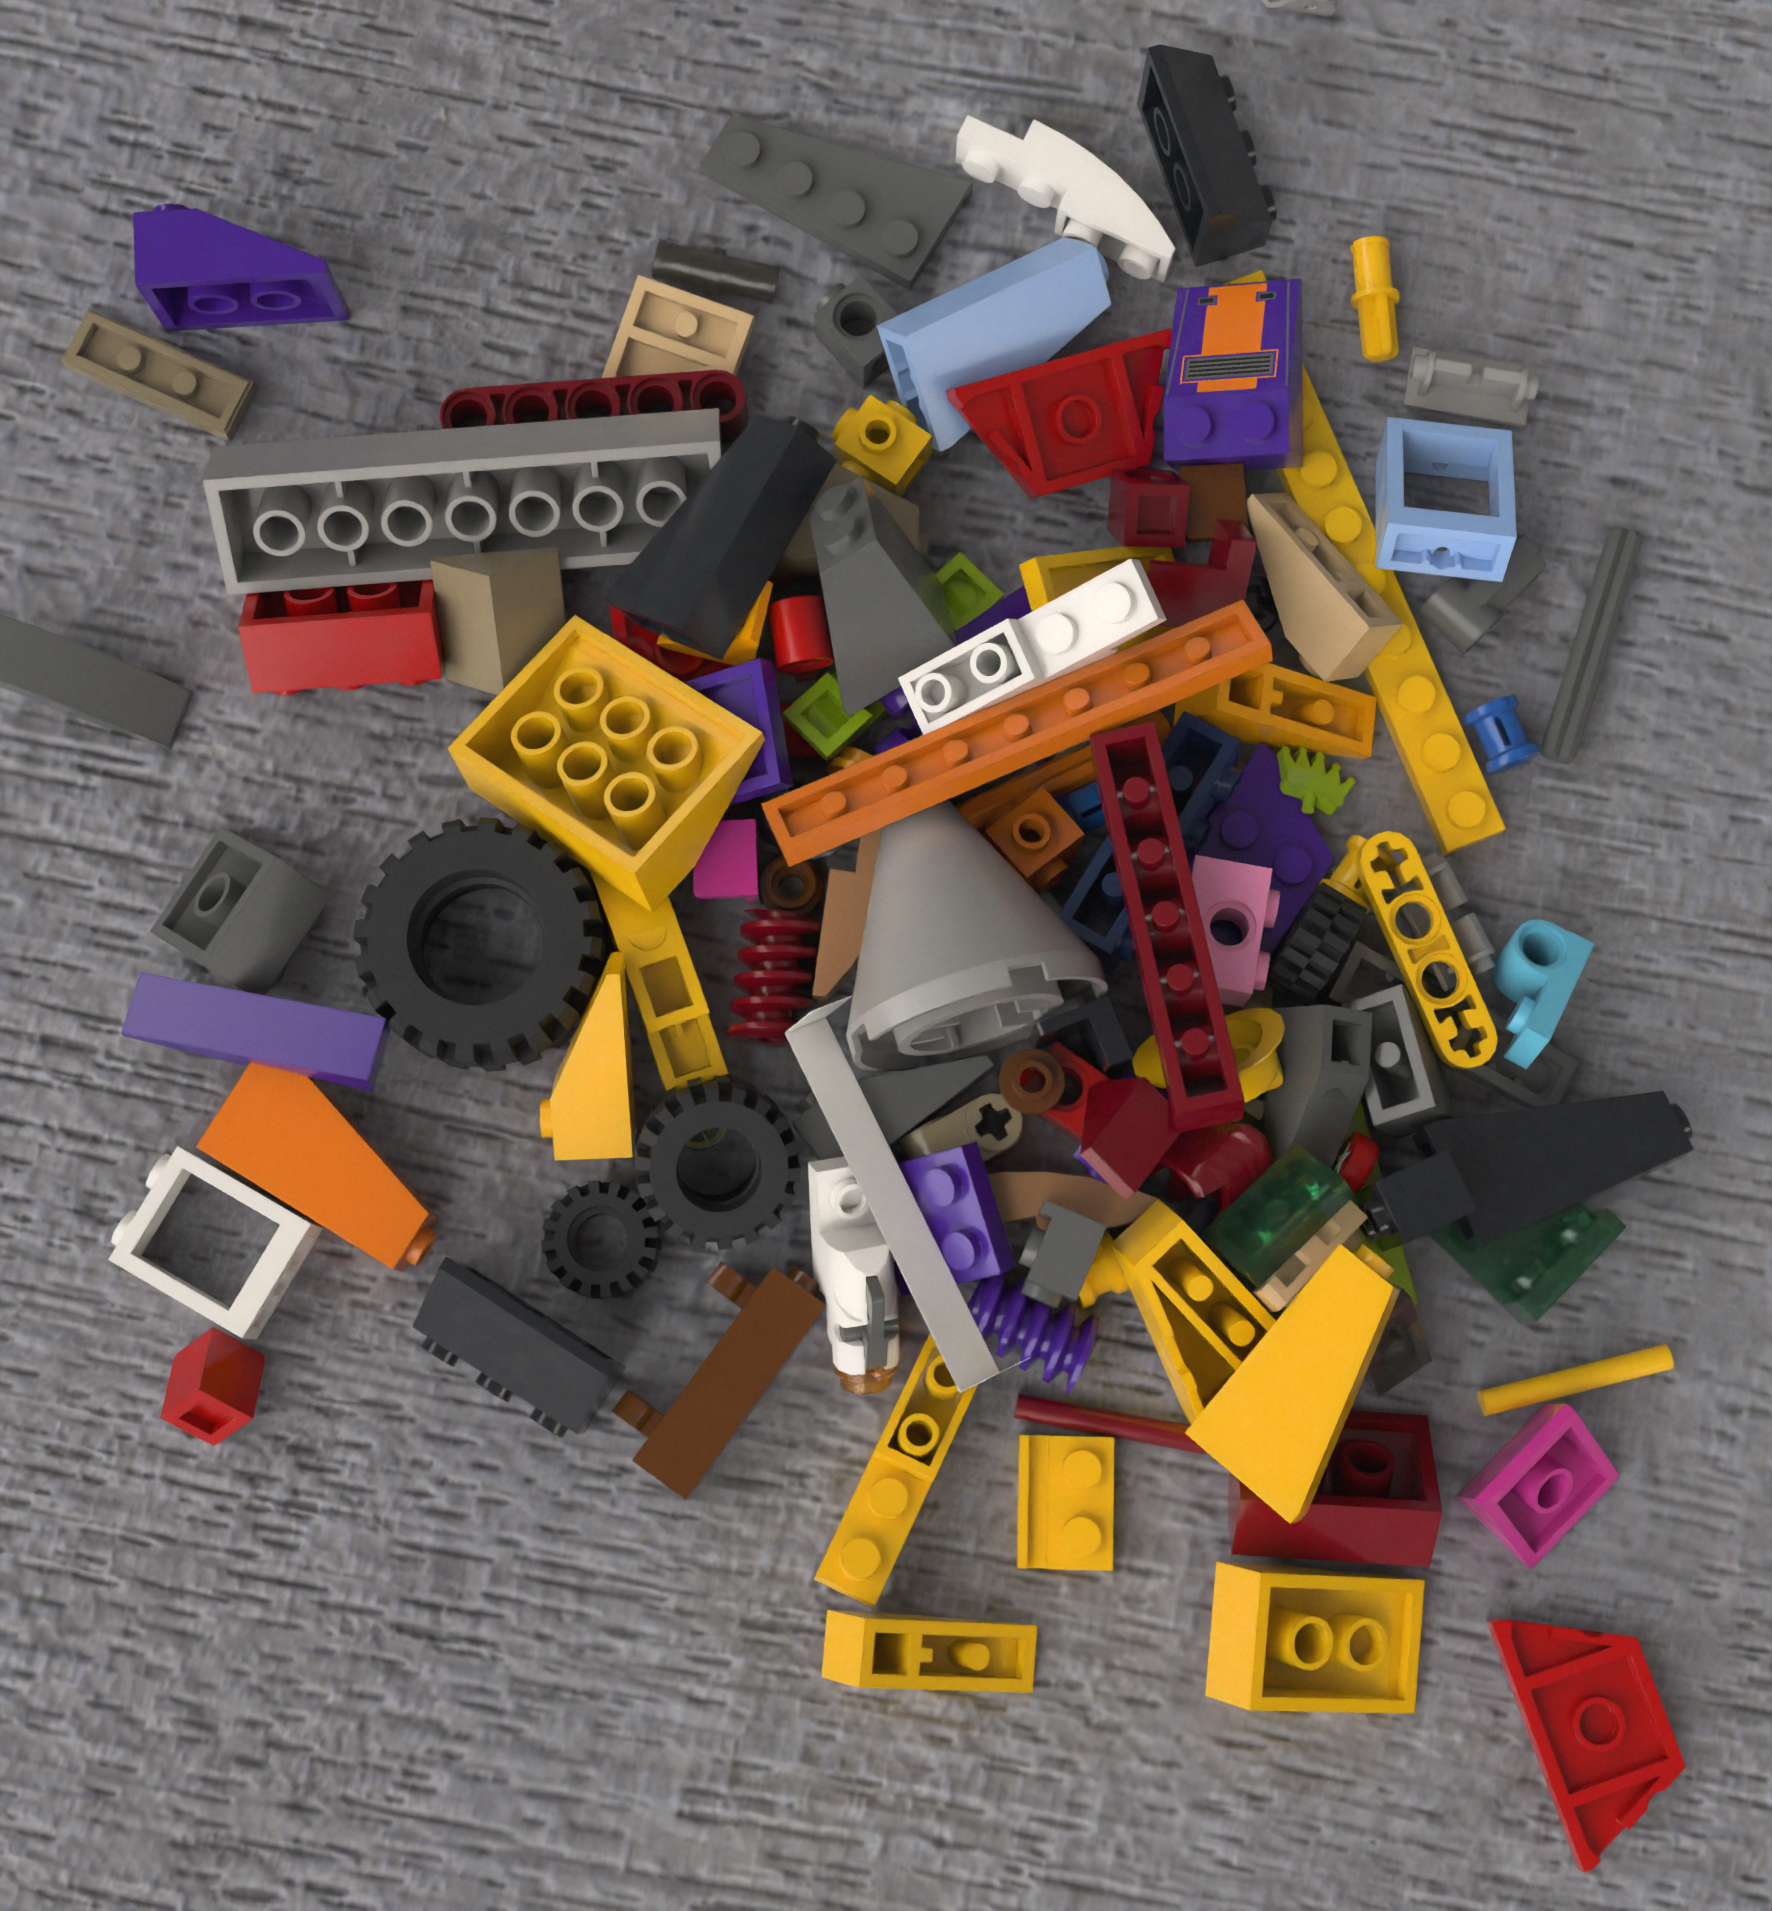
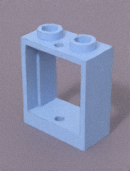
M1387 417L1375 462L1376 568L1502 582L1517 538L1512 431ZM1404 472L1488 481L1490 516L1404 507ZM1439 547L1448 548V550L1441 552L1436 549Z

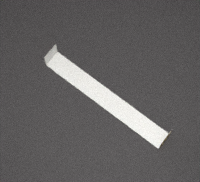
M851 995L812 1010L788 1029L785 1035L943 1360L961 1393L1001 1372H999L826 1019L828 1015L853 996Z

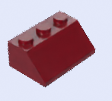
M1350 1410L1310 1508L1304 1517L1296 1523L1290 1524L1229 1472L1228 1518L1231 1555L1430 1567L1442 1516V1506L1428 1415Z

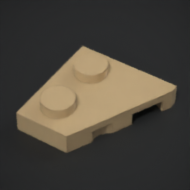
M638 275L601 378L705 370H723L737 376L756 319L754 315Z
M1349 1198L1342 1201L1251 1294L1268 1313L1279 1311L1283 1307L1287 1309L1340 1243L1353 1251L1362 1242L1364 1237L1357 1231V1228L1368 1217Z

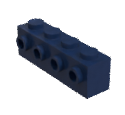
M1184 711L1161 747L1185 851L1187 854L1195 857L1203 847L1212 829V823L1207 821V818L1218 801L1225 805L1229 803L1241 783L1244 771L1238 768L1240 740ZM1107 835L1058 916L1098 957L1103 972L1112 976L1121 960L1130 964L1135 959L1136 954L1111 844Z

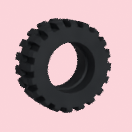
M480 817L477 826H465L461 819L442 823L443 833L431 838L423 830L407 840L412 849L403 857L398 859L391 853L379 866L385 873V876L378 887L368 884L361 899V902L367 907L364 919L355 920L353 939L360 945L361 955L354 959L358 977L366 983L368 988L366 993L367 999L375 1012L387 1019L388 1027L404 1041L431 1059L434 1057L445 1062L448 1066L468 1070L469 1067H481L486 1072L506 1070V1064L521 1062L525 1066L542 1059L541 1051L553 1044L559 1049L573 1037L569 1031L582 1018L605 968L604 960L605 953L609 952V937L604 927L603 912L595 893L580 868L576 867L561 847L552 840L546 842L539 837L536 830L517 823L514 828L505 827L498 818ZM482 889H502L523 899L535 912L543 934L541 958L527 982L506 998L481 1005L458 1001L441 991L428 972L424 959V950L429 930L440 912L462 895Z

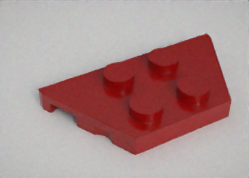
M1167 328L946 390L947 398L1029 498L1044 496L1111 476L1112 469H1135L1146 466L1151 462L1155 439L1153 420L1160 411L1164 386L1158 385L1164 350L1170 349L1171 329Z
M1496 1617L1486 1620L1577 1868L1584 1873L1591 1871L1602 1861L1599 1858L1600 1854L1625 1827L1630 1830L1647 1811L1650 1799L1657 1792L1665 1791L1686 1768L1638 1638L1631 1635Z

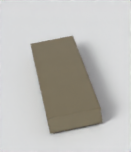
M90 308L87 310L61 360L67 370L229 442L235 436L258 391V387L250 379Z

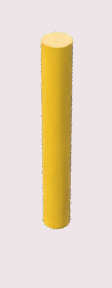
M1662 1344L1480 1390L1477 1392L1483 1415L1489 1416L1671 1370L1674 1368V1361L1668 1345Z

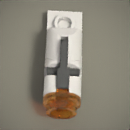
M845 1156L808 1162L813 1280L819 1284V1290L826 1298L827 1334L832 1344L833 1371L840 1377L841 1387L848 1392L855 1394L878 1393L886 1390L892 1384V1375L897 1371L900 1359L898 1297L894 1275V1257Z

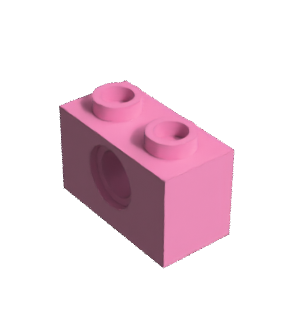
M1195 855L1190 866V872L1221 1003L1245 1007L1253 994V989L1263 991L1265 987L1270 953L1259 950L1263 927L1270 929L1274 927L1280 891L1269 889L1272 868ZM1218 920L1233 922L1242 933V942L1232 946L1219 943L1211 934L1210 924Z

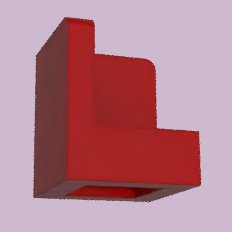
M212 1327L174 1357L160 1418L212 1446L217 1445L254 1418L265 1363L264 1355Z

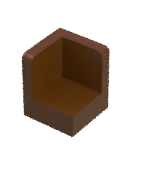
M1243 463L1180 467L1178 475L1190 484L1185 538L1187 542L1212 541L1216 519L1241 521L1248 530Z

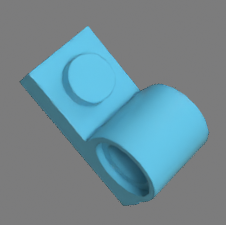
M1529 920L1522 923L1494 960L1496 967L1491 970L1493 982L1498 990L1517 1003L1505 1026V1029L1514 1033V1036L1505 1052L1504 1058L1527 1069L1547 1045L1593 949L1594 943L1545 920Z

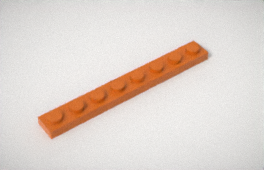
M1242 599L761 805L788 866L791 867L1090 739V735L1112 730L1273 661L1272 645Z

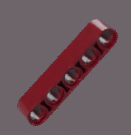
M705 370L464 388L456 390L446 397L441 406L439 418L443 429L459 428L465 419L473 416L483 417L486 419L484 426L518 424L523 417L533 412L547 414L549 416L547 421L581 419L585 412L596 407L609 410L611 412L610 416L643 414L647 407L655 403H665L673 408L672 412L702 410L712 400L722 398L728 399L735 404L731 412L720 416L722 444L735 441L747 427L749 415L746 394L741 381L728 371Z

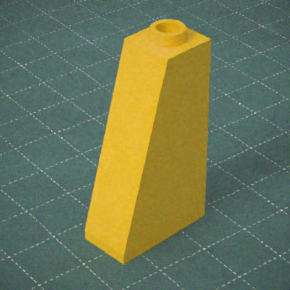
M1341 1243L1337 1246L1185 1432V1434L1290 1524L1299 1522L1310 1508L1400 1293V1289L1388 1280L1395 1269L1364 1243L1356 1252H1353L1349 1247Z

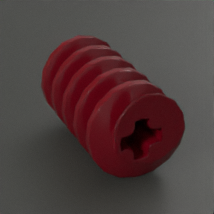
M747 909L744 912L757 920L741 925L740 936L755 945L738 950L737 961L752 971L735 975L733 983L734 987L750 996L737 998L731 1001L730 1005L732 1013L747 1021L728 1026L727 1036L735 1040L761 1045L791 1046L785 1032L799 1021L792 1017L793 1011L812 1007L811 999L795 992L796 985L814 982L815 974L799 967V960L818 956V949L802 942V935L820 932L822 925L793 912L771 909Z

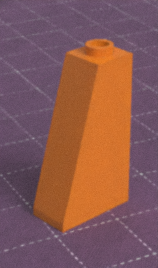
M250 1062L196 1146L201 1151L393 1270L405 1272L410 1263L416 1267L419 1266L429 1254L438 1237V1233L431 1229L439 1217L316 1078Z

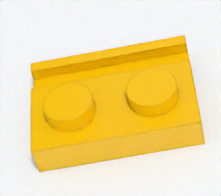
M1018 1435L1016 1567L1020 1569L1044 1568L1113 1571L1114 1437Z

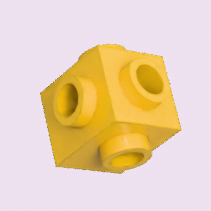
M869 395L859 410L850 407L842 415L833 430L831 438L836 441L834 443V453L837 464L902 497L931 457L932 435L917 426V418L903 405L892 400H888L884 404L874 396Z

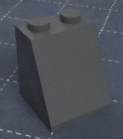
M863 476L858 477L847 485H836L828 489L819 497L816 504L808 510L843 708L849 716L900 687L899 677L958 646L943 585Z

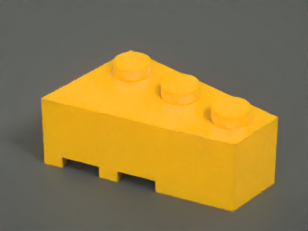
M1157 1199L1111 1243V1246L1187 1421L1192 1424L1276 1320L1185 1221L1162 1201Z

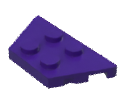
M1261 742L1243 768V778L1232 799L1227 805L1220 802L1208 819L1212 823V829L1197 855L1272 868L1269 889L1280 891L1279 906L1273 929L1263 927L1259 950L1271 954L1335 858L1309 814L1302 812L1301 800L1281 792L1278 761L1270 747ZM1186 853L1190 868L1194 857ZM1218 920L1210 924L1211 934L1219 943L1232 946L1242 942V933L1233 922Z

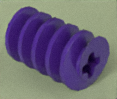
M1007 1272L981 1278L967 1303V1307L984 1341L994 1333L999 1335L996 1355L1004 1358L1016 1346L1021 1347V1363L1019 1368L1024 1371L1028 1370L1040 1358L1043 1359L1045 1363L1042 1381L1048 1384L1061 1372L1068 1373L1065 1393L1069 1394L1079 1379L1097 1343L1100 1318L1091 1314L1076 1327L1074 1326L1076 1305L1068 1302L1055 1314H1052V1306L1035 1299L1029 1301L1028 1296L1021 1293L1025 1277L1020 1278L1009 1289L1005 1288Z

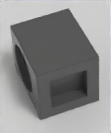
M862 275L858 276L848 286L840 283L831 288L816 306L817 312L814 313L815 335L861 387L865 389L890 368L877 325L898 316V314ZM860 319L869 322L874 329L864 336H853L845 332L843 327L852 320Z

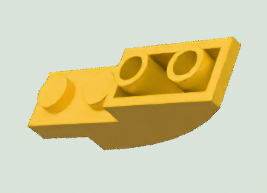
M588 869L615 951L625 953L626 979L665 1093L675 1087L676 1091L687 1087V1080L701 1077L702 1082L714 1079V1075L723 1076L728 1074L708 1015L710 1012L669 897L652 913Z
M931 1334L928 1335L813 1579L871 1608L875 1607L928 1490L938 1473L978 1386L977 1384L961 1393L959 1392Z

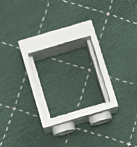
M177 1146L172 1156L164 1154L151 1170L146 1181V1187L151 1190L137 1212L135 1210L129 1211L118 1224L111 1240L112 1244L116 1245V1248L108 1260L243 1339L257 1340L324 1227L195 1152ZM191 1173L280 1224L231 1308L141 1256Z

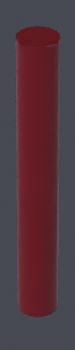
M1018 1393L1014 1419L1207 1454L1201 1446L1185 1434L1191 1426L1188 1424Z

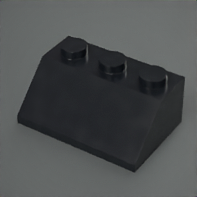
M1161 44L1149 47L1137 106L1195 267L1265 246L1272 222L1276 220V206L1269 187L1266 184L1260 186L1253 169V166L1256 165L1255 147L1249 132L1246 129L1239 131L1233 114L1236 110V98L1229 77L1227 75L1219 76L1212 55Z
M445 1257L438 1268L412 1326L427 1336L421 1344L423 1349L452 1367L455 1366L459 1358L481 1371L475 1380L477 1384L506 1402H509L515 1393L535 1406L530 1415L532 1420L563 1438L568 1429L576 1434L585 1433L626 1369L624 1365L470 1265L449 1257Z

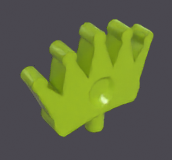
M1283 746L1277 753L1281 792L1303 800L1301 810L1305 814H1312L1315 807H1317L1327 815H1333L1343 805L1344 797L1356 783L1355 779L1348 777L1343 784H1340L1339 771L1341 766L1336 762L1327 770L1326 774L1324 765L1325 755L1320 751L1310 760V764L1305 747H1300L1293 754V760L1289 754L1291 752L1290 748Z

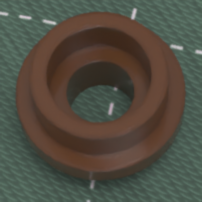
M784 856L778 857L767 865L761 875L760 894L768 909L793 912L805 916L813 911L821 900L823 893L822 877L818 868L808 859L789 867ZM793 877L803 883L804 889L798 897L787 898L780 893V885L785 879Z
M1024 1049L1013 1054L1004 1063L999 1076V1088L1005 1102L1015 1111L1027 1115L1041 1114L1050 1110L1061 1098L1065 1086L1064 1072L1059 1062L1049 1053L1039 1049ZM1029 1069L1039 1071L1045 1081L1043 1089L1036 1093L1025 1091L1020 1085V1075L1024 1071Z

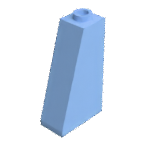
M1063 237L877 325L901 405L917 418V426L932 435V449L941 452L951 447L971 429L948 401L946 390L1046 363L1111 305L1106 282L1109 279L1108 267L1095 245Z

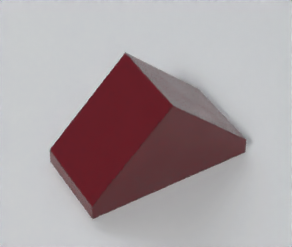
M1146 1077L1101 1081L1088 1090L1080 1155L1124 1200L1138 1190L1181 1134V1132L1176 1133L1170 1102Z

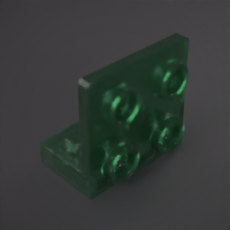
M1296 1142L1275 1163L1270 1165L1265 1173L1241 1196L1222 1211L1218 1218L1201 1234L1222 1263L1251 1293L1256 1287L1259 1288L1345 1206L1355 1194L1341 1176Z
M1580 1204L1472 1254H1469L1454 1222L1428 1233V1235L1520 1324L1538 1321L1627 1226L1608 1208L1590 1212L1583 1204Z

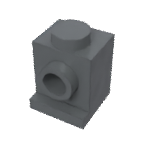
M1045 1200L1038 1216L1049 1220L1046 1231L1033 1226L1019 1260L1020 1264L1030 1268L1021 1293L1039 1302L1058 1308L1062 1298L1072 1302L1077 1300L1107 1225Z

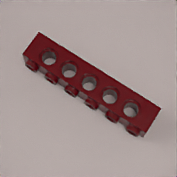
M1155 721L1090 735L1092 766L1176 1133L1242 1120L1245 1099Z

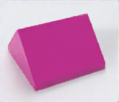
M1544 1404L1456 1497L1523 1564L1532 1570L1615 1483L1620 1475L1573 1408L1567 1404Z

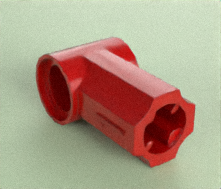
M806 595L791 597L770 604L767 607L777 670L781 673L791 674L797 683L818 679L822 668L834 662L824 598Z

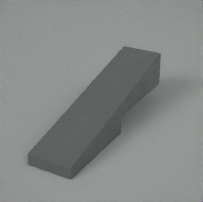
M1358 941L1350 942V946L1346 953L1342 955L1338 966L1330 974L1326 984L1314 999V1001L1322 1005L1341 1007V1004L1402 984L1406 988L1417 1011L1397 963ZM1421 978L1423 988L1432 997L1443 999L1451 995ZM1460 1001L1452 1007L1434 1010L1438 1022L1445 1017L1451 1016L1455 1023L1458 1035L1449 1040L1453 1051L1465 1050L1469 1058L1475 1055L1473 1044L1481 1040L1480 1032L1477 1028L1466 1030L1457 1012L1463 1010H1470L1468 1002ZM1489 1009L1487 1010L1494 1023L1498 1037L1496 1050L1490 1060L1481 1066L1458 1069L1450 1067L1440 1059L1441 1065L1526 1108L1560 1104L1580 1062L1547 1043L1527 1069L1504 1058L1514 1033L1505 1029L1507 1019Z

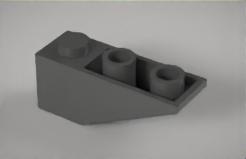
M1325 1004L1272 1009L1282 1016L1285 1025L1282 1040L1276 1047L1277 1056L1283 1070V1084L1276 1089L1266 1092L1264 1135L1267 1137L1272 1153L1271 1177L1260 1193V1203L1315 1209L1369 1079L1372 1013Z

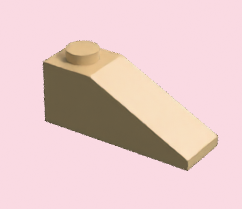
M1287 492L1252 494L1246 501L1247 512L1285 637L1300 653L1299 660L1303 667L1324 682L1359 677L1403 625L1402 621Z

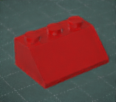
M433 579L246 594L238 629L252 693L273 692L278 695H292L304 689L336 687L340 690H356L367 684L392 682L414 686L432 679H442L444 655Z

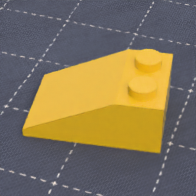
M1216 1561L1205 1696L1249 1711L1415 1714L1425 1580L1289 1565Z

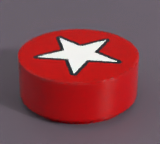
M1358 1131L1352 1133L1339 1149L1325 1183V1188L1344 1199L1354 1197L1362 1189L1375 1167L1380 1152L1378 1143Z

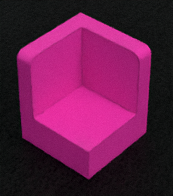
M756 819L720 820L693 868V890L696 898L746 897L748 905H761L759 841Z

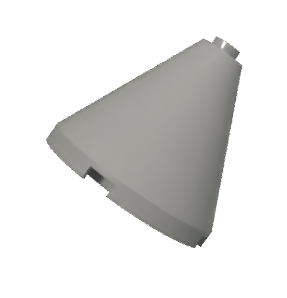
M945 800L881 828L846 1032L852 1059L858 1068L878 1072L904 1071L920 1067L917 1056L949 1052L951 1061L986 1054L1029 1039L1035 1024L1085 1005L1082 994L1091 987H1093L1096 999L1105 996L1108 985L1098 957L949 800Z

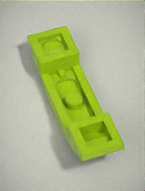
M961 552L935 574L943 585L954 632L1000 602L1005 595ZM827 672L782 713V718L827 761L869 730L888 712L881 702L877 700L849 716L842 705L837 673L834 672L831 675Z

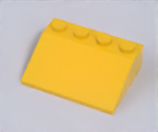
M574 615L448 747V750L469 789L522 825L536 830L538 835L547 842L554 841L569 857L653 913L695 867L762 747L765 737L760 730Z

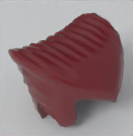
M1223 1123L1181 1132L1151 1171L1150 1175L1152 1177L1165 1166L1169 1167L1171 1184L1166 1194L1172 1201L1180 1202L1192 1193L1195 1198H1202L1211 1194L1219 1209L1213 1220L1225 1221L1237 1211L1246 1207L1263 1191L1271 1177L1272 1153L1267 1137L1255 1127L1245 1124Z

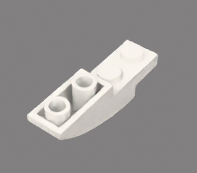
M967 115L957 135L955 162L962 165L963 169L970 176L982 182L992 183L997 181L1017 190L1022 199L1040 208L1052 206L1058 209L1054 233L1062 236V238L1068 237L1095 245L1101 255L1117 261L1118 266L1133 277L1139 279H1149L1152 277L1162 283L1165 282L1170 271L1175 247L1158 219L1144 201L1116 172L1076 142L1036 120H1033L1024 140Z
M1130 558L1018 620L1008 618L898 679L922 734L925 735L1118 652V645L1167 619L1140 560Z

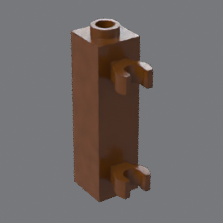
M721 1261L706 1283L742 1310L666 1415L662 1414L632 1390H627L612 1410L614 1414L648 1437L632 1461L684 1500L692 1496L826 1310V1305L817 1299L821 1293L819 1284L794 1265L791 1266L786 1275L772 1267L757 1288Z

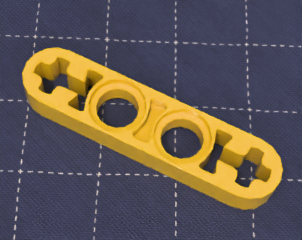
M1392 831L1377 833L1363 843L1357 853L1355 863L1357 874L1435 1052L1444 1063L1452 1068L1468 1069L1481 1066L1490 1060L1496 1050L1498 1040L1496 1029L1418 851L1411 840L1401 833ZM1379 845H1383L1388 853L1399 851L1403 862L1395 867V873L1400 885L1403 886L1413 879L1418 889L1404 892L1388 904L1385 902L1382 892H1389L1395 888L1391 878L1386 871L1375 873L1371 867V862L1379 856L1376 847ZM1416 903L1424 907L1428 912L1431 921L1430 928L1422 938H1407L1397 929L1395 922L1396 913L1403 904ZM1432 962L1447 964L1456 975V987L1447 998H1434L1423 988L1421 981L1422 973L1426 966ZM1466 998L1470 1010H1463L1457 1012L1466 1030L1477 1028L1480 1032L1481 1040L1473 1044L1475 1052L1473 1057L1469 1058L1465 1050L1453 1051L1449 1040L1458 1035L1455 1023L1451 1016L1445 1017L1438 1022L1434 1010L1452 1007Z

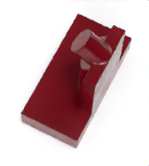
M1216 519L1208 564L1149 559L1146 575L1167 619L1156 626L1179 627L1242 599L1245 601L1257 541L1241 521Z

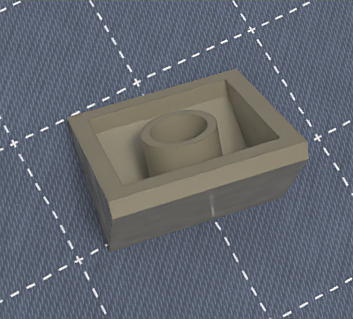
M558 547L431 557L430 563L447 680L499 695L567 623Z

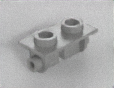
M1413 347L1403 407L1524 428L1527 421L1529 401L1534 400L1537 393L1539 375H1534V367Z
M1437 853L1421 859L1471 974L1475 979L1480 974L1496 967L1490 956L1496 951L1490 944L1474 912L1454 921L1450 911L1468 900L1449 862L1441 863ZM1396 873L1389 875L1395 887L1391 890L1393 892V899L1404 892L1418 890L1413 879L1401 886ZM1406 903L1400 906L1397 912L1409 923L1416 939L1425 936L1431 922L1426 909L1416 903ZM1432 962L1426 966L1428 971L1438 979L1444 991L1456 987V975L1450 966L1442 962Z

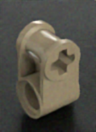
M989 1093L978 1097L950 1114L942 1115L903 1137L898 1141V1144L908 1160L977 1141L983 1163L986 1165L1011 1151L1019 1144L1024 1134V1119L1022 1113L1012 1109L1005 1102L1001 1094ZM993 1107L998 1115L1005 1114L1006 1112L1011 1114L1012 1120L1005 1124L1008 1136L1003 1140L997 1141L991 1133L980 1137L977 1129L985 1124L982 1113L986 1109Z

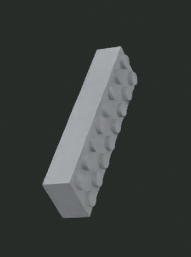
M719 408L216 446L212 449L203 483L227 595L429 580L433 579L430 563L432 556L558 547L561 569L631 564L724 454Z

